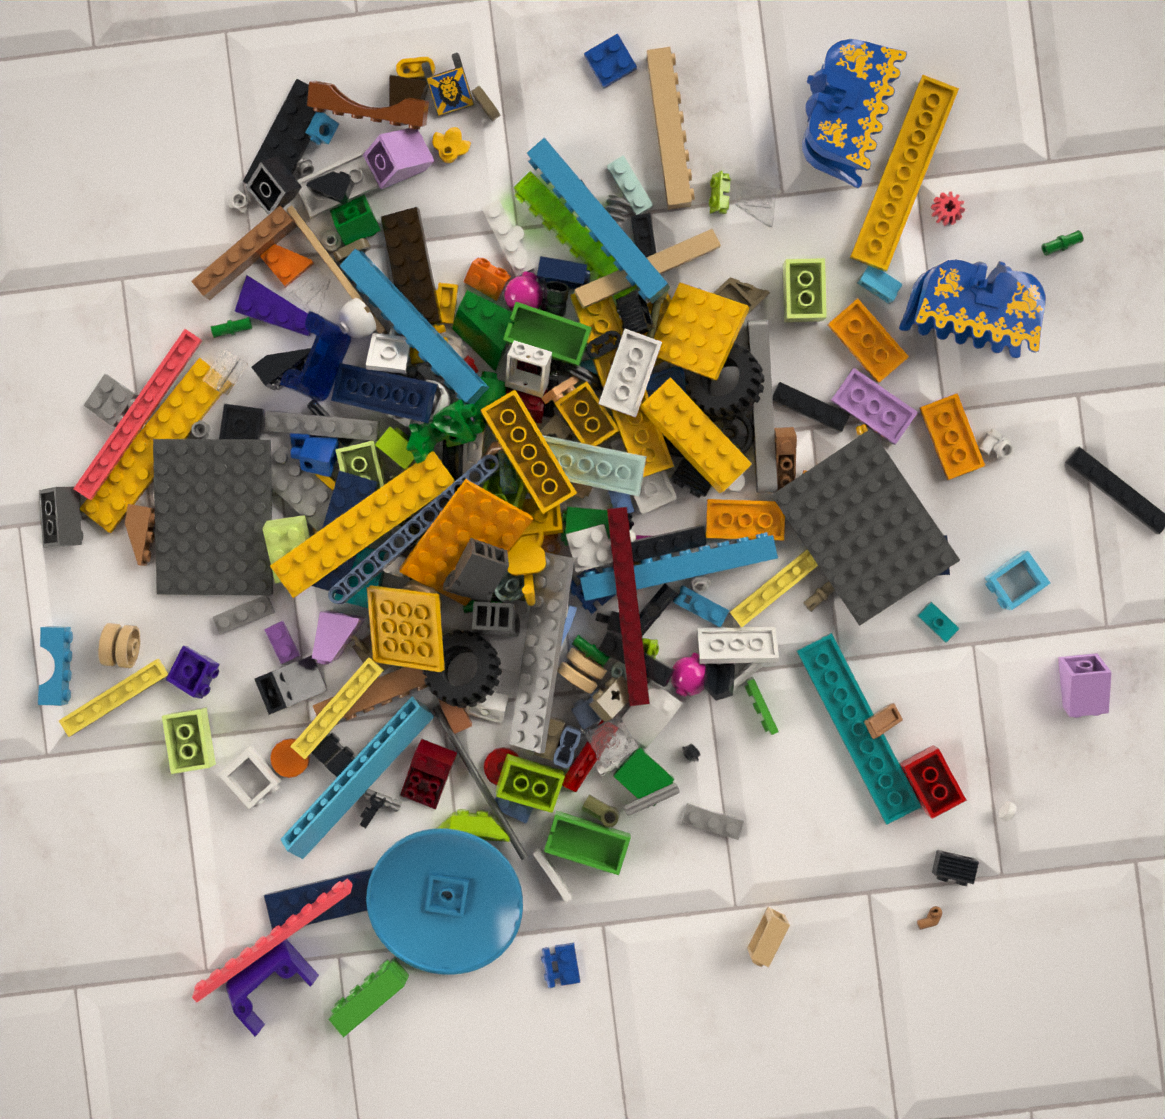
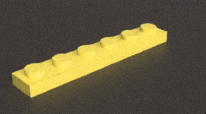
M808 549L729 612L741 627L745 626L818 566Z
M369 657L290 747L304 759H307L384 670Z
M156 659L59 720V723L68 737H71L167 677L168 672L160 659Z

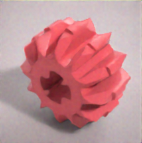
M952 191L947 195L942 192L940 198L936 197L933 200L935 204L931 205V209L934 212L931 215L932 217H938L936 223L943 220L944 226L948 223L954 225L956 220L962 218L961 213L965 212V208L961 207L964 201L957 200L960 197L959 194L953 197ZM946 205L949 206L948 209L951 208L950 212L946 211L947 208H944Z

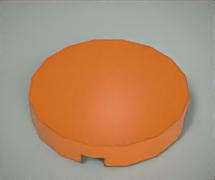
M284 739L276 744L272 750L270 757L271 765L275 772L281 776L288 778L296 777L309 766L310 755L307 759H304L290 747L296 739Z

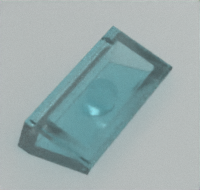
M499 450L498 458L502 493H517V473L504 451Z

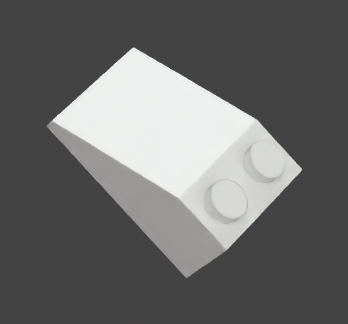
M651 679L647 681L650 704L629 706L616 724V726L646 748H648L682 705L681 700Z

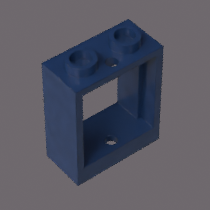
M540 256L537 272L538 283L545 284L556 281L569 286V289L575 290L590 282L591 275L590 271L587 270V264Z

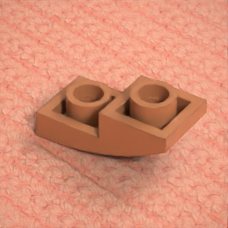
M438 699L454 734L472 727V722L464 708L453 707Z

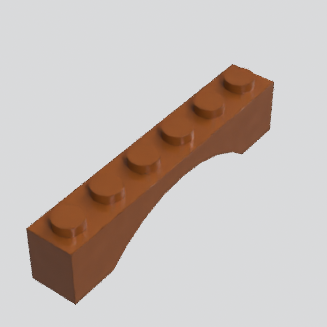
M310 81L307 106L314 107L313 111L325 112L326 109L331 110L334 115L344 116V113L352 114L351 117L355 119H363V116L370 117L372 122L382 123V120L390 121V125L401 126V123L409 124L408 128L420 130V127L427 125L429 101L407 98L390 107H369L351 100L332 83Z

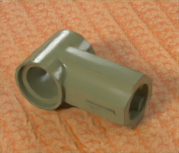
M590 794L581 810L598 819L607 827H613L618 822L619 811ZM611 812L615 815L616 819L608 821L605 814Z

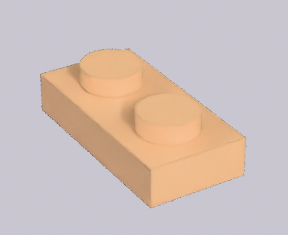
M575 376L570 377L546 393L542 400L545 404L551 400L555 403L564 396L562 393L567 395L575 389L574 385L579 382V379Z

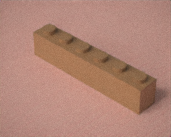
M280 205L191 282L205 298L211 300L261 258L260 256L273 244H277L295 229L297 224Z
M403 667L381 676L372 683L343 718L347 721L357 717L356 713L363 710L364 713L374 710V705L381 703L382 706L393 702L392 698L399 695V698L410 695V690L417 688L418 691L428 687L424 681L427 676L423 675L422 669ZM333 697L313 705L316 716Z

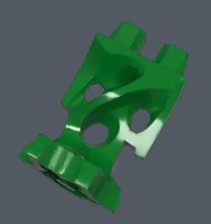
M458 400L435 414L431 422L410 424L411 437L406 450L413 454L418 464L425 461L428 454L434 451V446L438 442L446 439L447 447L473 442L477 434L484 432L486 425L482 419L473 420L472 417H475L477 414L474 404L465 405L462 400ZM444 416H450L451 419H446Z

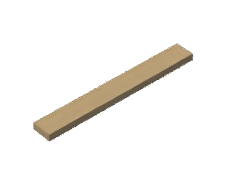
M292 205L286 209L288 214L351 298L360 299L366 305L364 307L365 311L372 313L376 322V331L379 334H387V330L343 274Z
M710 229L651 255L647 259L659 274H662L720 248L721 244L713 229ZM617 270L575 289L574 293L584 309L633 286L625 278L628 274L624 270L621 272Z

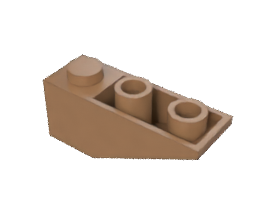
M794 427L774 428L777 491L796 479L797 435Z
M128 504L125 518L128 536L137 564L147 566V563L151 560L150 546L155 538V533L153 532L155 508Z

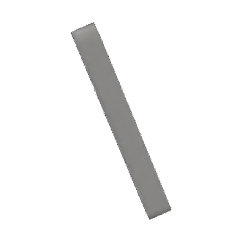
M768 319L748 320V351L763 369L761 373L765 378L764 383H761L764 386L763 393L758 395L760 400L752 405L754 407L752 409V425L754 429L757 493L777 492Z

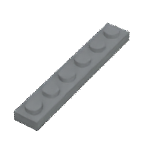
M265 411V431L372 441L379 440L380 421Z

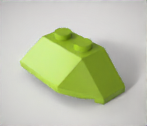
M458 809L457 812H453L435 828L464 831L486 841L510 842L509 836L505 833L497 818L493 814H488V811L485 810L469 813V810Z

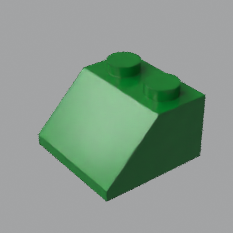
M365 194L347 202L346 205L330 210L335 227L345 246L359 239L374 236L377 232L381 231Z

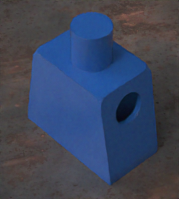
M307 438L302 448L292 447L291 459H299L303 471L331 477L337 461L336 449H339L338 438Z

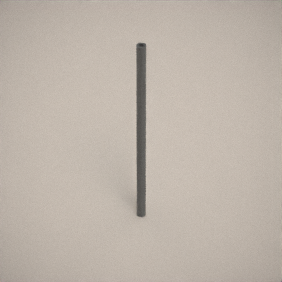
M439 705L432 708L501 827L509 836L510 842L520 859L527 858V853L457 735L451 729Z

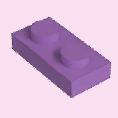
M284 621L264 629L281 664L300 656Z

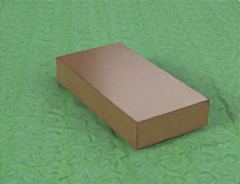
M891 703L865 720L864 723L871 737L875 739L903 721L896 705Z

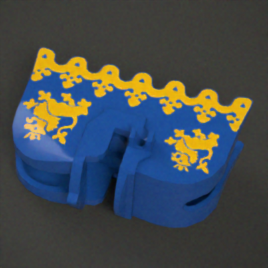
M857 39L841 40L830 47L821 70L817 71L814 75H809L807 78V83L810 84V90L813 95L808 98L805 106L808 125L802 140V152L807 162L815 169L836 177L858 189L861 187L862 178L856 174V170H870L871 160L865 156V152H873L877 148V142L870 135L879 134L883 130V124L876 117L887 115L889 111L888 105L882 100H887L895 93L894 87L889 85V83L897 80L901 72L894 66V63L903 62L907 56L906 51Z
M957 259L947 260L924 272L916 280L899 329L901 331H908L913 324H916L919 334L926 336L934 328L936 336L940 340H945L950 333H953L955 342L959 345L964 344L968 337L973 339V346L976 349H981L985 346L986 342H990L992 352L1000 353L1007 346L1010 356L1019 358L1023 340L1027 341L1029 351L1039 352L1046 295L1043 286L1036 277L1026 272L1012 271V268L1006 266L1004 262L999 261L987 279H985L988 269L986 263L979 261L971 264Z

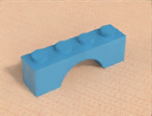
M40 627V647L46 649L52 655L55 669L52 677L38 687V705L62 706L68 704L71 699V690L69 689V682L72 678L70 662L72 661L70 643L73 641V633L71 627Z

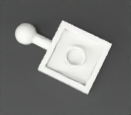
M388 321L390 327L389 335L372 334L366 369L406 374L411 347L406 343V337L397 336V332L393 328L394 324Z
M604 524L566 534L572 558H575L576 572L613 562L610 548L611 539L607 537ZM630 530V539L633 542L636 540V535Z

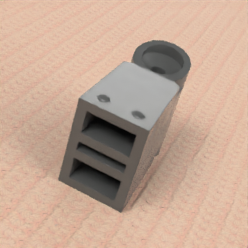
M470 538L455 570L446 577L443 590L462 597H468L477 602H491L492 593H494L509 567L507 550Z
M474 602L472 633L489 636L518 637L520 633V618L518 614H515L514 604Z

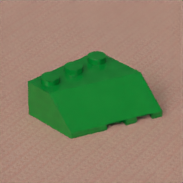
M467 290L458 307L452 329L496 372L509 345L503 340L508 323L513 325L515 323L510 320L511 311Z

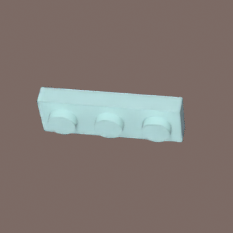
M624 155L607 165L609 172L625 199L631 204L630 207L635 215H640L653 208L651 200Z

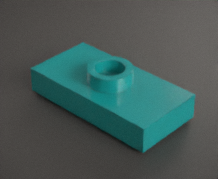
M929 602L917 615L945 643L960 629L932 602Z

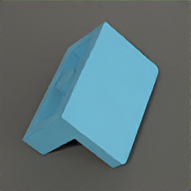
M869 265L857 282V284L888 304L894 301L897 292L902 286V283L884 271Z

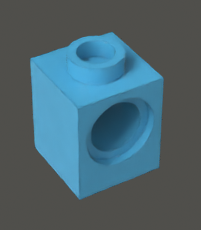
M316 112L305 133L311 136L310 140L318 145H321V143L329 144L339 123L325 113ZM321 125L324 128V132L322 135L319 132V128Z

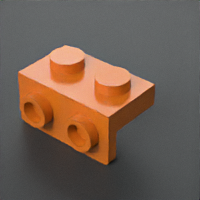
M478 257L471 263L463 282L497 301L511 275L507 274L506 270L491 265L487 259Z

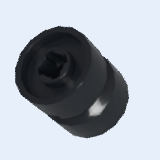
M556 281L545 283L541 310L560 317L565 316L569 286Z

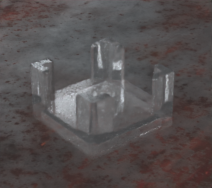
M616 714L613 719L603 722L594 729L588 727L581 731L583 737L590 743L597 755L596 759L599 764L605 769L638 748L619 714Z

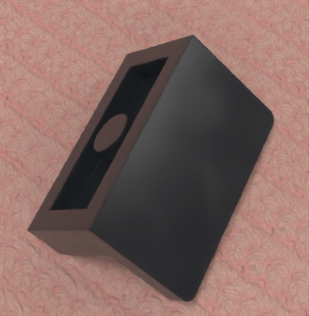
M733 663L721 665L706 664L704 688L716 701L733 696L735 665Z

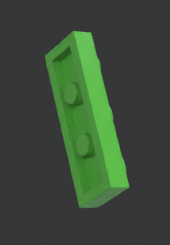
M753 677L747 679V685L744 686L748 696H753L755 700L753 707L757 714L761 713L763 721H761L765 732L769 731L771 735L778 733L777 726Z

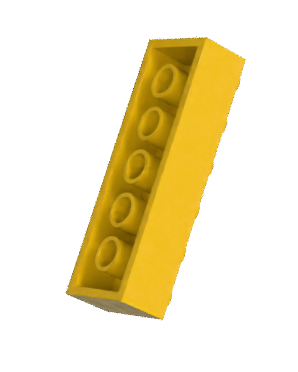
M671 377L639 407L647 418L719 494L724 492L752 465Z
M516 390L511 391L480 410V413L541 514L577 494Z

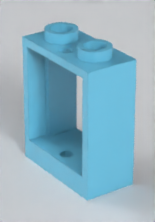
M1029 551L1020 552L984 577L987 581L985 583L987 588L997 595L998 604L1003 609L1006 608V610H1013L1051 584ZM1021 562L1036 585L1011 601L997 581V578Z

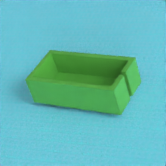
M515 302L510 320L515 325L508 323L503 338L504 342L512 345L515 340L552 352L551 358L580 367L592 327Z
M556 810L544 852L619 875L631 835L630 833Z
M395 957L391 961L388 959L384 961L375 974L371 972L364 979L361 986L357 984L353 987L346 999L342 997L334 1004L335 1006L331 1009L332 1014L328 1020L343 1037L405 986L409 974Z

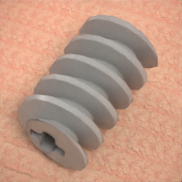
M608 195L610 197L606 200L608 206L604 208L622 229L623 226L619 224V221H625V218L621 214H628L624 207H630L631 204L621 197Z

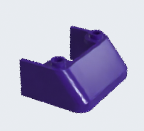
M287 939L226 983V991L233 1013L254 1037L258 1035L265 1023L253 1011V1004L247 997L274 971L284 979L291 978L298 973L310 987L319 976Z

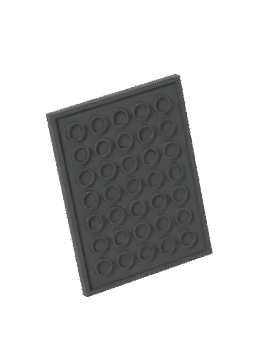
M871 429L771 495L859 626L960 561Z
M153 439L156 593L166 595H273V572L270 567L271 563L262 529L266 521L272 520L271 440Z

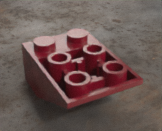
M517 359V369L542 376V367ZM507 387L506 394L510 393L515 389ZM516 390L534 422L542 424L545 408L542 398Z
M421 739L413 755L400 796L436 810L457 752Z

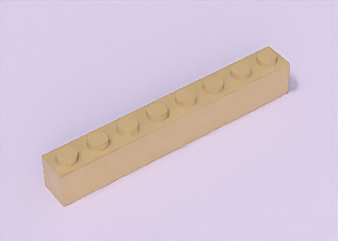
M670 47L647 50L646 58L667 209L691 207L695 196L694 189L690 188L689 181H692L691 169H687L686 163L689 162L688 149H684V143L687 142L686 131H682L681 123H684L683 111H679L678 104H681V94L676 91V85L679 84L677 72L674 73L673 66L676 65L675 53H671Z

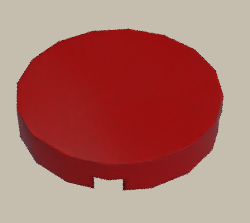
M501 747L494 749L485 759V775L496 786L507 754L519 757L517 752L510 748Z

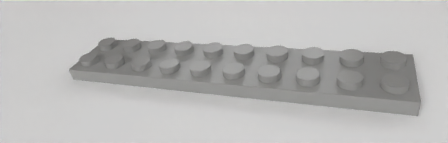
M545 552L546 567L543 571L535 573L534 578L535 604L530 606L509 743L537 753H545L575 560V558Z

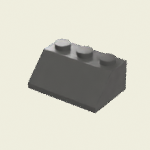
M52 487L39 490L43 548L82 545V513L79 507L81 495L73 489L74 487Z

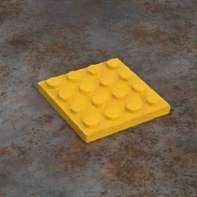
M679 282L654 337L655 340L662 342L657 359L717 381L750 309L749 306Z
M372 585L367 587L373 661L435 672L445 670L439 594Z

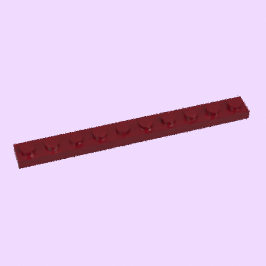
M627 507L607 509L629 702L630 706L650 704Z

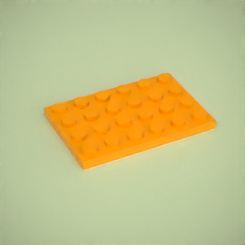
M465 479L399 567V572L428 587L434 588L437 592L466 606L471 600L470 598L443 590V584L449 573L455 570L470 538L507 550L508 553L533 521V518L528 513Z

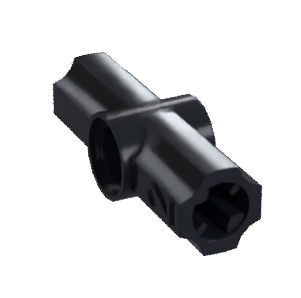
M666 583L662 585L639 613L642 637L678 594ZM651 605H655L658 608V613L655 616H650L647 613V609Z

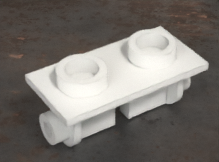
M736 663L733 691L763 665L761 663Z

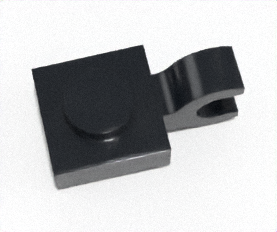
M611 611L610 616L597 613L596 621L608 624L607 630L621 633L619 612Z
M374 792L370 797L371 807L368 808L366 806L360 815L363 820L359 825L365 829L378 809L386 801L385 797L380 802L376 801L377 792Z

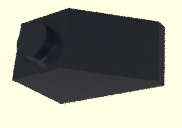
M333 171L307 182L306 186L316 194L346 205L354 187V182L349 174L342 171L340 173Z

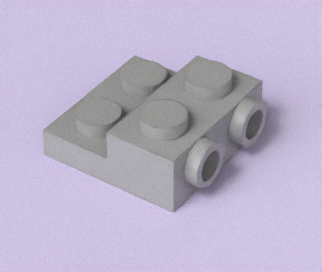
M104 374L83 406L94 412L111 426L117 427L138 395L108 374Z

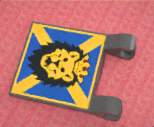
M459 53L452 54L455 69L436 75L432 74L428 62L422 64L438 117L475 105Z

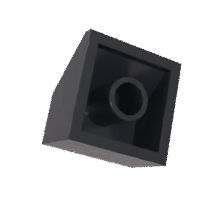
M277 156L260 162L246 188L269 215L280 205L283 208L290 203L302 186Z

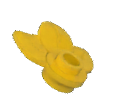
M458 127L448 129L445 135L439 132H435L433 135V147L439 151V157L445 163L454 162L458 156L465 155L470 149L471 142L462 140V134Z

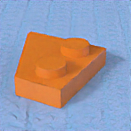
M273 244L260 256L285 287L290 285L314 264L311 259L276 244Z

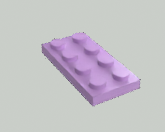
M855 368L851 370L830 400L893 445H896L918 413Z

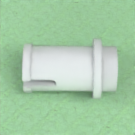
M995 429L987 432V437L979 446V450L987 455L990 454L997 441H1001L1000 437L1002 434Z
M611 755L609 760L596 766L602 777L616 768L620 769V766L623 765L618 755Z

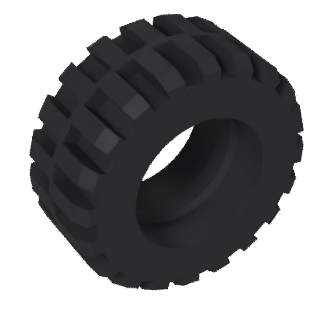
M738 343L733 344L723 368L738 367L740 371L738 384L730 393L724 396H712L710 391L712 379L687 370L689 375L685 376V382L689 384L686 385L689 397L712 419L716 418L717 420L724 421L726 418L728 421L735 419V416L739 418L745 416L744 412L747 410L750 412L754 408L752 405L760 400L759 393H763L764 386L761 384L765 381L764 375L761 373L763 369L757 359L745 347L739 346Z
M454 630L452 635L450 633L443 634L445 670L442 672L423 670V675L427 676L424 681L430 687L429 691L437 696L438 699L453 707L477 706L476 702H485L487 700L485 697L487 695L492 696L495 692L492 690L494 685L498 686L500 682L497 677L501 676L502 669L499 668L501 660L497 656L498 652L483 637L468 630L463 632ZM461 653H473L477 658L478 664L475 676L465 685L453 686L448 680V667L451 661Z

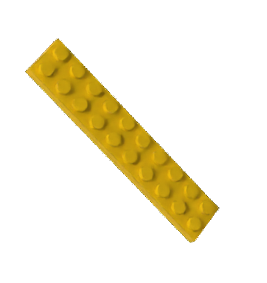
M926 75L921 76L850 255L851 259L884 272L888 270L959 88Z
M575 293L570 295L579 323L592 327L588 343L611 330L618 332L622 337V322L612 296L583 309ZM609 336L605 344L613 343L615 345L616 338ZM592 345V349L590 350L591 353L595 352L596 354H598V350L602 348V346L600 345L598 347H594V345ZM617 348L598 359H592L603 388ZM646 390L640 406L649 398ZM611 409L626 452L647 456L643 478L674 467L662 432L640 409L636 417Z
M198 358L133 440L92 500L87 498L81 505L80 510L108 533H112L126 516L128 504L134 505L154 480L153 439H187L192 433L191 428L193 424L204 418L231 382L203 359Z
M432 451L428 454L425 461L418 464L415 463L274 562L270 567L290 595L295 598L430 503L452 485L455 480L435 452Z

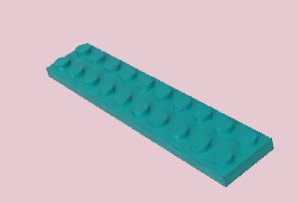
M830 633L796 650L885 824L888 825L921 808L885 735L882 734L875 739L871 737L864 721L874 714L833 634Z

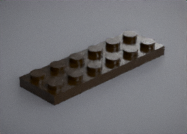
M414 207L381 216L394 285L430 324L442 322L420 209Z

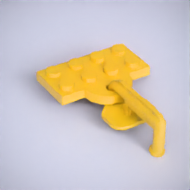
M531 498L524 500L522 511L531 515L533 521L507 553L509 562L507 571L514 576L524 575L525 586L522 588V593L529 606L535 604L533 574L543 571L546 567L545 552L540 548L544 535L563 533L560 504L541 514Z

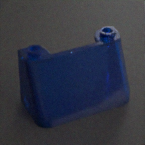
M309 311L305 326L310 333L316 335V338L302 372L295 369L287 370L281 379L280 385L300 395L321 402L325 401L330 395L336 380L339 363H343L352 338L347 333L344 334L339 325L319 314Z

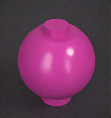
M523 272L522 276L512 279L505 289V302L511 311H513L515 302L539 309L543 301V290L537 282V276L531 272Z
M692 653L691 657L681 658L672 667L675 670L670 678L671 683L676 689L675 692L683 697L697 695L705 689L706 666L699 663V654Z

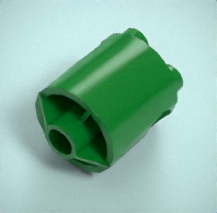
M482 371L480 378L487 384L489 389L474 404L477 410L476 416L472 417L474 421L482 419L486 423L480 410L506 395L507 387L505 382L497 379V373Z

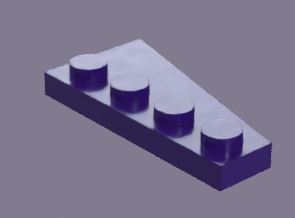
M246 275L235 308L236 313L308 337L310 336L315 321L314 317Z

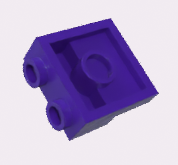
M183 645L166 681L193 698L203 699L210 692L211 688L209 685L212 679H215L219 674L218 667L220 664L206 655H201L190 647Z

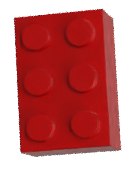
M933 745L899 763L926 815L931 819L967 801L938 747Z

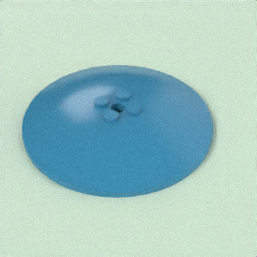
M428 829L415 832L400 839L389 847L377 861L367 887L366 902L369 919L376 935L384 946L406 964L435 974H463L492 963L513 942L523 915L521 885L509 861L487 841L473 834L454 829ZM449 891L452 893V897L446 898L442 892Z

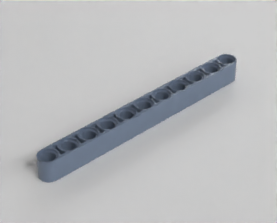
M494 455L484 456L329 590L328 597L330 601L336 604L346 603L416 543L434 522V520L431 522L425 520L426 513L434 512L436 519L443 510L440 507L441 500H450L455 494V489L461 486L465 479L470 481V476L473 473H478L481 475V478L474 484L481 487L495 475L500 467L497 457ZM488 460H493L496 463L495 467L491 470L485 468V463ZM412 525H419L420 531L418 534L412 535L410 533ZM397 538H404L405 543L403 547L396 548L395 540ZM385 550L388 551V560L381 561L380 553ZM370 563L373 564L374 571L371 574H366L365 566ZM356 576L359 583L356 587L352 588L349 581L352 577ZM337 590H342L343 598L337 601L334 598V593Z

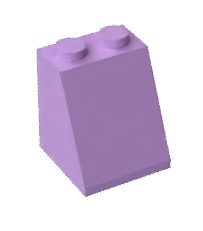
M411 128L380 134L363 154L380 189L424 172L434 162L432 154L419 130Z
M328 610L321 611L312 659H317V663L326 665L338 660L351 642V636L357 633L365 621V617Z
M1095 653L1058 657L1062 703L1068 716L1078 718L1086 715L1098 716L1109 713L1112 672L1100 656Z

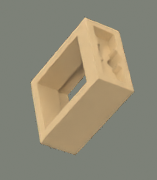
M767 907L747 947L752 962L760 967H763V965L770 966L790 926L784 914L770 907Z

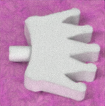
M450 335L449 338L453 339V341H449L448 344L452 345L451 347L463 358L462 350H467V346H462V338Z

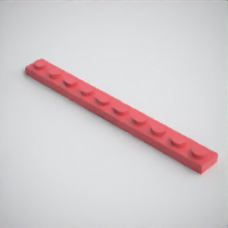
M184 329L73 488L89 500L94 498L202 343L200 338Z
M349 879L343 882L339 881L327 894L325 892L322 893L313 904L305 905L299 914L291 915L285 924L276 926L268 936L259 938L251 948H245L236 959L231 958L222 969H216L205 981L202 979L195 985L192 998L199 1002L349 895L352 883Z

